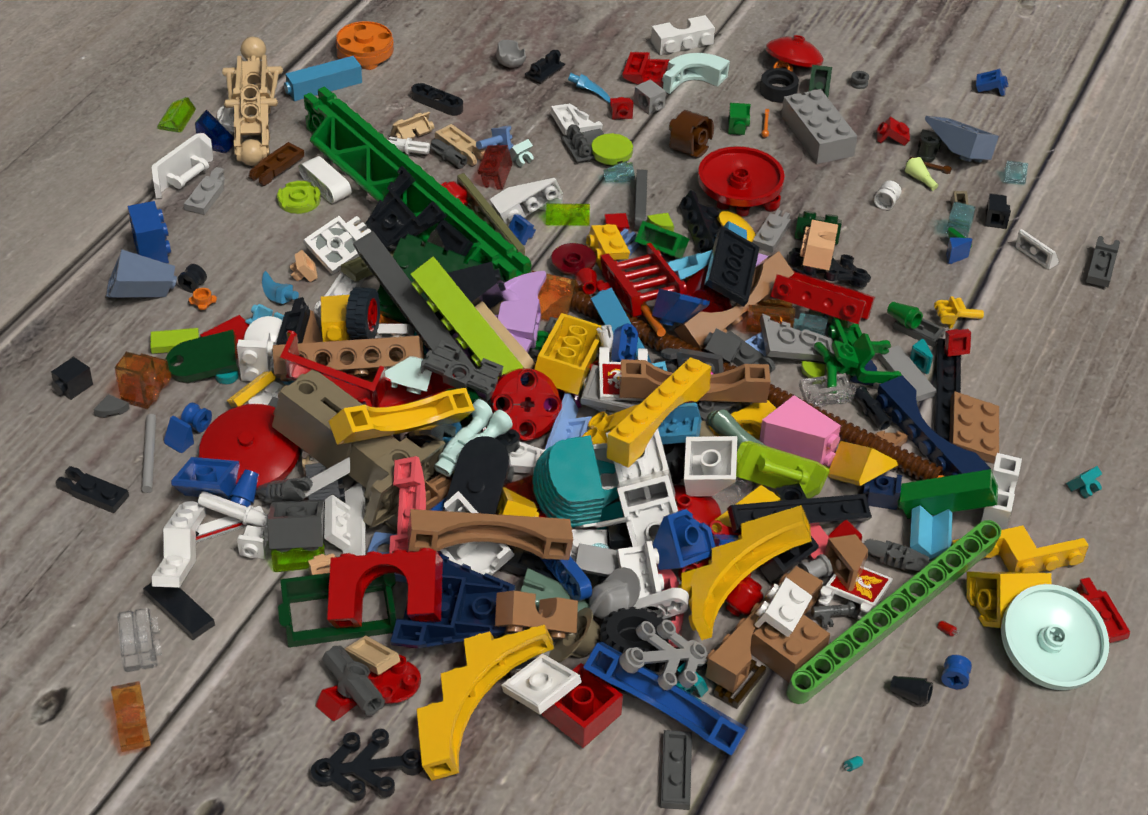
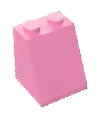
M794 395L762 420L759 441L768 447L801 456L829 467L836 455L837 445L840 441L841 425Z

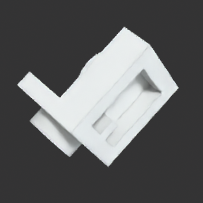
M247 525L244 535H239L237 538L239 555L265 559L269 549L268 528Z

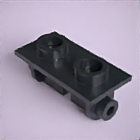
M551 50L545 58H541L531 64L530 70L525 73V76L539 83L565 66V63L560 61V51Z

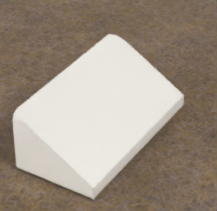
M1019 230L1015 245L1017 249L1048 270L1058 264L1059 261L1055 251L1024 230Z

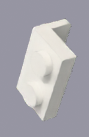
M270 332L264 333L263 341L238 339L237 352L241 381L251 382L267 371L274 373L273 345H275V342L271 341Z
M646 541L644 546L617 550L619 568L626 567L632 569L640 580L641 591L639 598L664 590L663 576L658 574L656 565L659 564V554L657 548H653L652 541Z
M785 578L780 585L774 583L766 594V597L769 598L768 602L764 600L755 613L759 617L754 626L759 628L766 621L788 637L795 629L813 596L788 578Z

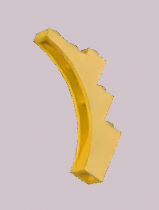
M802 505L741 523L742 534L738 535L739 540L712 548V559L709 560V565L682 573V584L678 588L686 590L689 594L688 604L692 611V614L689 615V623L693 631L697 630L701 640L712 638L713 625L720 607L731 591L746 576L771 558L791 548L812 541L810 524Z
M545 625L531 627L494 639L490 631L464 639L467 666L440 673L443 701L417 708L422 767L431 781L459 773V751L463 733L471 714L492 686L516 666L534 656L554 649L553 640Z

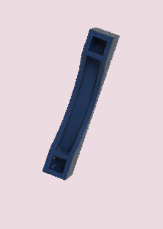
M903 375L879 384L876 400L881 403V408L888 414L893 423L897 424L908 435V439L912 440L923 455L935 463L936 467H943L944 476L991 469L976 452L963 449L948 442L928 426L918 409L916 400L917 390Z

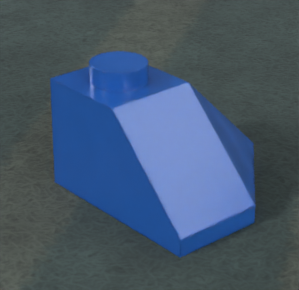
M659 288L652 316L660 318V323L671 326H673L674 322L683 324L708 307L710 301Z
M687 509L664 516L652 544L653 548L658 550L659 564L657 565L659 570L682 568L712 556V548L716 547L711 528L705 523H699L695 520L693 514Z

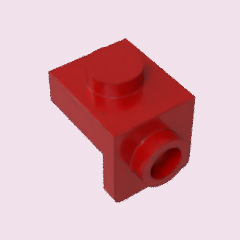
M889 117L878 126L877 141L882 143L889 136L905 146L910 141V128L905 123L898 122L894 118Z

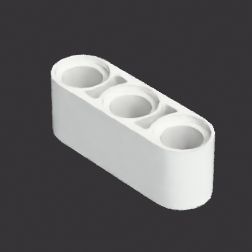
M320 156L299 164V172L304 181L310 182L311 186L315 187L316 185L320 190L321 196L329 203L337 202L351 195L352 191L349 182Z

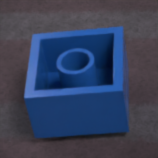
M155 201L127 206L137 254L169 263L167 254L171 253L169 240H166L169 235L166 223H162L164 222L162 210H157Z

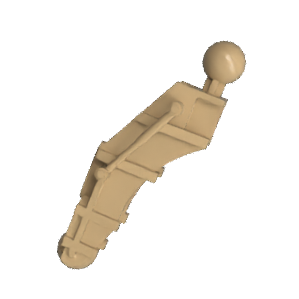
M252 36L242 42L240 49L242 56H237V67L222 69V74L226 76L229 98L224 101V106L226 108H234V152L237 162L242 161L249 166L257 165L259 161L270 155L268 114H270L271 107L278 105V100L274 96L278 76L283 73L282 66L268 67L265 43L259 37ZM243 135H262V143L254 139L243 142Z

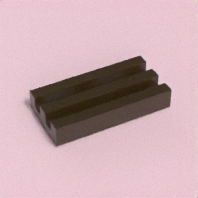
M751 660L749 674L753 671L754 675L735 699L731 698L734 693L728 690L723 694L726 689L720 685L715 688L713 696L738 709L765 674L766 666L761 665L759 667L756 665L757 661Z

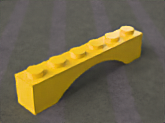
M691 357L608 433L607 458L629 468L643 454L657 428L675 408L685 402H697L710 390L711 366Z
M460 388L398 406L375 408L360 405L343 408L328 422L337 445L410 432L425 426L459 423L475 411L467 389Z

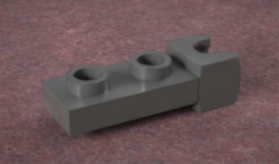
M1099 236L1086 282L1108 288L1120 241L1115 240L1112 245L1104 243V238Z

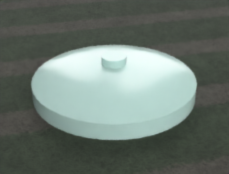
M1053 584L1032 586L1017 595L1008 605L1003 615L1001 636L1006 653L1014 666L1034 683L1054 690H1072L1090 682L1103 669L1109 653V638L1106 626L1094 606L1075 591Z

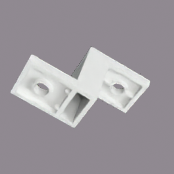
M658 428L645 449V454L638 458L629 468L614 462L619 480L617 490L624 516L632 518L626 524L633 547L644 546L646 541H652L653 544L654 539L649 535V528L653 525H661L664 516L678 511L675 501V490Z

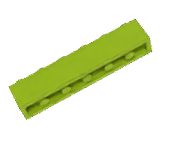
M434 256L411 273L414 280L411 285L419 295L424 293L427 296L428 300L426 303L434 313L440 312L444 317L441 319V322L448 331L453 329L457 333L458 337L455 339L464 350L466 348L470 349L474 354L471 356V359L478 368H481L480 364L483 358L504 366L503 374L514 369L524 368Z

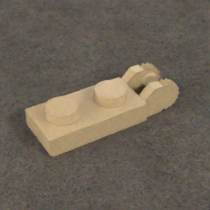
M450 124L435 132V139H439L448 146H454L456 151L467 157V164L474 166L477 163V159L483 161L487 158L486 151L484 149H477L476 141L454 125Z

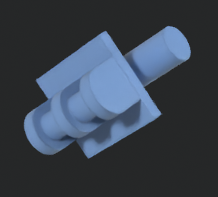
M511 126L491 128L492 137L477 141V149L489 147L490 159L499 158L498 149L510 150L514 146L511 143L513 138L510 135Z

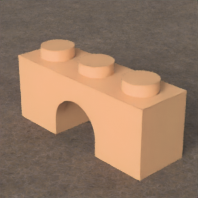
M812 220L811 227L806 226L800 256L804 257L803 265L824 270L830 269L838 229L837 224Z

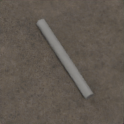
M154 414L146 416L142 491L145 493L152 492L156 433V415Z

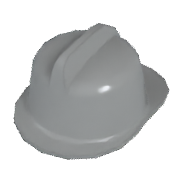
M617 568L603 583L596 585L592 589V596L588 601L593 616L603 621L613 611L618 612L620 608L630 609V607H633L639 599L641 591L640 580L637 574L630 568Z

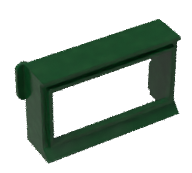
M330 573L280 579L283 603L278 606L279 623L281 627L286 628L288 648L356 639L364 636L392 634L394 631L396 612L391 586L396 584L394 573L383 574L375 578L365 590V593L383 591L388 619L362 622V627L335 628L332 626L293 632L290 603L328 598Z

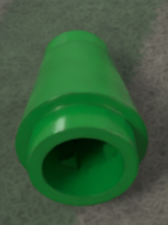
M893 301L887 309L889 315L908 329L917 328L923 318V313L918 307Z

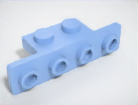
M566 393L563 397L562 408L556 417L545 449H548L560 440L582 437L590 429L588 422L592 417L576 418L579 409L570 393Z

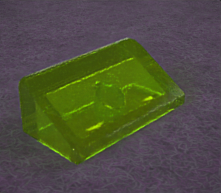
M185 97L172 102L157 128L172 132H182L196 110L190 99Z
M324 543L323 547L311 551L303 550V548H292L290 551L285 552L271 549L273 571L283 572L309 569L308 560H312L313 556L325 555Z

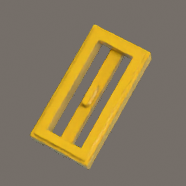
M272 371L263 372L226 401L231 407L243 405L273 382L276 378Z

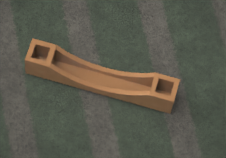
M779 251L768 256L755 267L749 301L744 307L736 303L732 308L723 312H699L685 323H681L674 329L682 341L693 345V348L697 347L699 351L706 348L704 341L709 332L714 333L717 328L726 333V327L729 324L731 326L736 325L743 319L741 316L743 313H751L759 307L757 302L760 300L764 302L770 298L777 274L790 277L794 274L793 270Z
M621 359L619 398L646 399L673 373L660 369L646 360ZM743 364L732 370L712 374L710 390L698 401L767 403L771 383L769 365Z
M410 509L409 551H419L420 548H431L440 551L446 547L461 543L494 542L524 549L543 559L569 560L573 544V533L570 519Z
M796 566L789 574L785 573L782 576L779 585L785 578H788L813 596L803 613L806 614L819 600L823 581ZM765 596L764 600L768 602L769 598ZM760 603L755 604L750 615L746 619L742 618L736 630L732 634H727L722 640L721 646L717 650L713 649L706 658L708 661L705 663L707 664L705 677L732 693L746 680L749 674L752 660L750 650L752 636L758 629L754 626L759 617L755 613L761 605Z

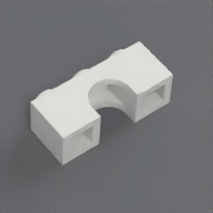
M706 15L689 18L687 20V29H677L670 22L654 25L651 31V44L659 55L712 45L714 43L715 27Z
M997 453L992 473L998 485V502L995 506L984 507L981 522L991 520L997 523L1001 530L1007 528L1022 462L1021 458Z

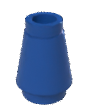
M244 470L229 495L231 497L230 501L246 507L253 505L259 474L251 470Z

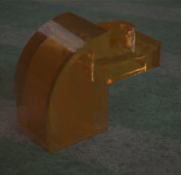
M140 681L112 686L111 693L121 751L125 752L151 746Z

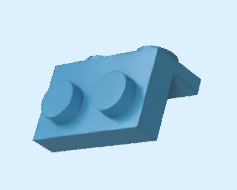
M683 403L663 420L658 427L662 444L686 443V437H699L702 419L697 403Z

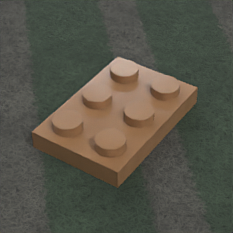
M954 391L950 399L949 442L963 449L976 452L984 461L994 463L996 455L999 453V406Z

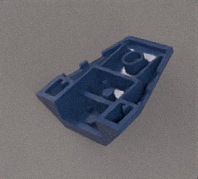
M439 554L443 559L441 622L412 621L407 615L406 606L403 620H396L390 643L393 646L424 648L461 642L465 638L489 631L493 636L505 635L506 627L495 626L497 593L515 591V585L487 573L484 575L471 570V566L464 563L462 565L450 561L449 557Z

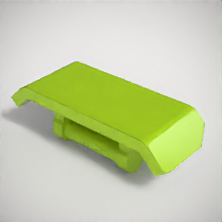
M752 441L742 442L737 451L736 477L772 488L799 483L807 498L820 494L830 471L829 468L819 462Z

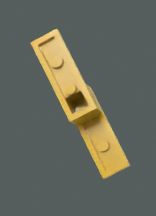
M1022 525L1001 530V536L995 547L984 558L1000 555L1009 572L1051 571L1059 567L1082 563L1089 545L1084 538L1037 548ZM959 539L952 540L951 546Z

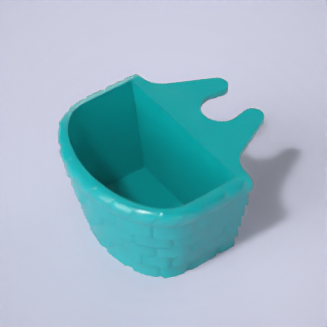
M591 435L568 438L556 442L540 455L533 469V491L540 510L547 518L570 519L572 528L600 522L602 509L619 497L617 487L609 490L602 488L600 475L614 474L616 469L614 464L596 459Z

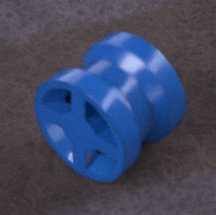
M192 402L183 410L181 420L191 425L195 431L203 432L210 425L212 412L206 408L201 409L198 404Z
M961 655L948 656L945 659V670L941 677L943 684L952 689L966 688L970 680L971 661Z

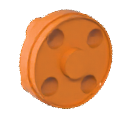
M371 21L354 22L341 28L336 36L337 58L343 59L354 56L361 67L366 70L377 68L378 64L387 60L394 51L392 33L386 26Z

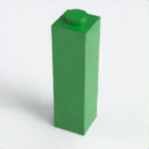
M991 469L902 483L900 498L897 502L899 508L904 510L907 519H911L912 509L919 505L931 515H937L947 509L951 512L995 506L998 502V485Z

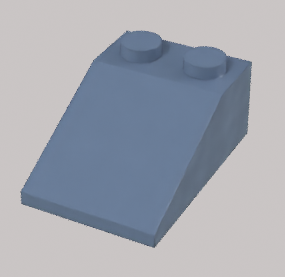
M925 117V121L953 153L960 155V159L970 162L972 160L982 162L983 159H992L999 138L998 135L950 118Z

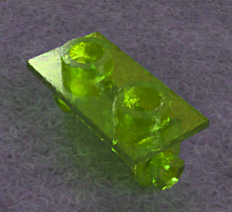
M546 203V225L590 226V204Z

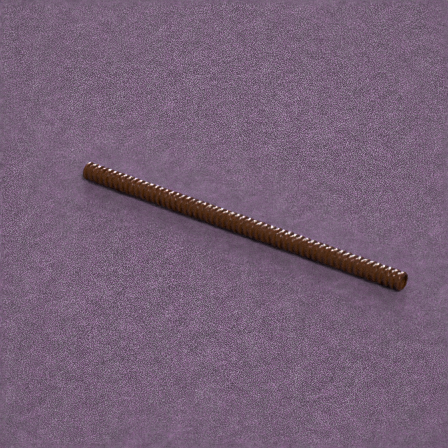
M578 291L572 298L571 308L603 324L591 300L592 297L589 294H584L583 291ZM626 314L631 324L636 328L638 337L644 345H649L650 348H655L658 352L666 348H683L699 351V348H693V345L687 344L673 335H668L667 332L664 336L659 337L650 324L644 323V321L638 320V318L632 317L630 314ZM723 360L724 372L736 368V366H731L728 362L724 363ZM770 384L767 400L778 408L794 396V394L790 393L788 395V391H782L781 388H775V385ZM809 403L810 406L841 425L839 433L841 441L873 448L891 457L898 463L895 469H902L903 473L909 472V476L913 477L915 475L917 480L933 479L943 474V467H936L935 463L932 462L930 464L929 460H922L921 456L915 457V453H908L907 449L901 450L900 446L895 447L894 443H888L886 439L881 440L880 436L874 437V433H867L866 429L861 430L859 426L854 427L853 423H847V420H841L839 416L834 417L833 413L827 414V410L823 409L821 411L820 407H814V404Z

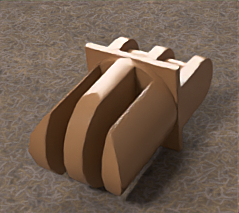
M439 474L428 482L424 479L426 510H430L448 495L452 481L451 477Z

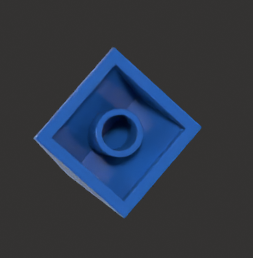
M191 457L171 480V484L185 496L199 497L205 491L231 500L229 495L236 485L239 461Z

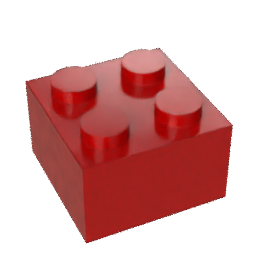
M580 663L572 671L580 675L581 683L545 710L542 716L584 748L621 715L623 694L605 680L583 668L584 664Z

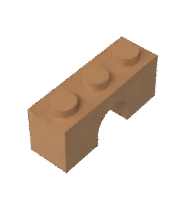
M521 591L497 593L495 626L506 627V632L517 633L531 627L545 625L552 639H565V634L577 633V600L558 597L540 599L538 612L535 604L536 594Z

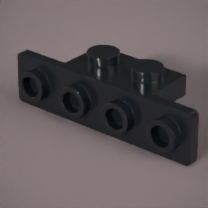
M690 190L682 198L679 207L697 251L701 254L713 250L717 230L721 226L717 220L719 212L714 207L701 205L695 191Z

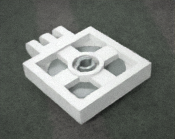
M337 216L305 238L304 245L333 275L341 269V264L359 257L353 242L365 236L371 230L366 229L367 226L364 222L360 223L361 219L358 216L347 223L340 216Z

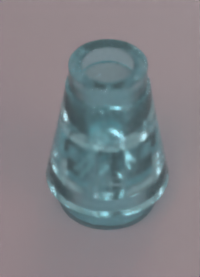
M625 161L603 170L605 182H630V180L635 179L632 162L627 163Z

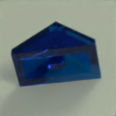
M205 110L195 122L196 134H206L211 139L213 151L227 153L234 144V137L208 110Z

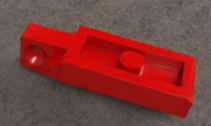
M1090 577L1080 579L1077 591L1100 614L1108 632L1109 643L1128 639L1130 630L1107 592L1097 590Z

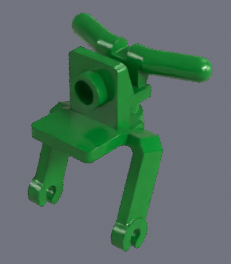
M863 333L851 344L835 340L832 343L834 353H831L821 342L814 344V349L823 357L826 363L827 389L830 392H834L837 389V371L841 374L845 373L850 376H856L857 380L862 383H884L902 376L899 371H866L864 369L875 353H889L888 348H891V344L888 340L870 341L869 335Z

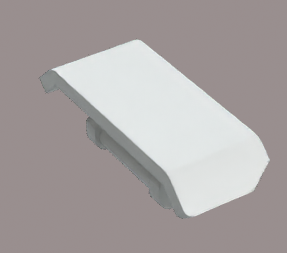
M198 133L193 135L152 165L156 199L162 198L161 192L170 185L181 189L185 186V183L209 168L208 162L213 161L211 139L206 134Z

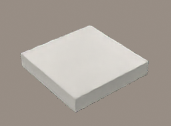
M541 654L501 686L504 693L538 714H542L581 683V678L576 672Z

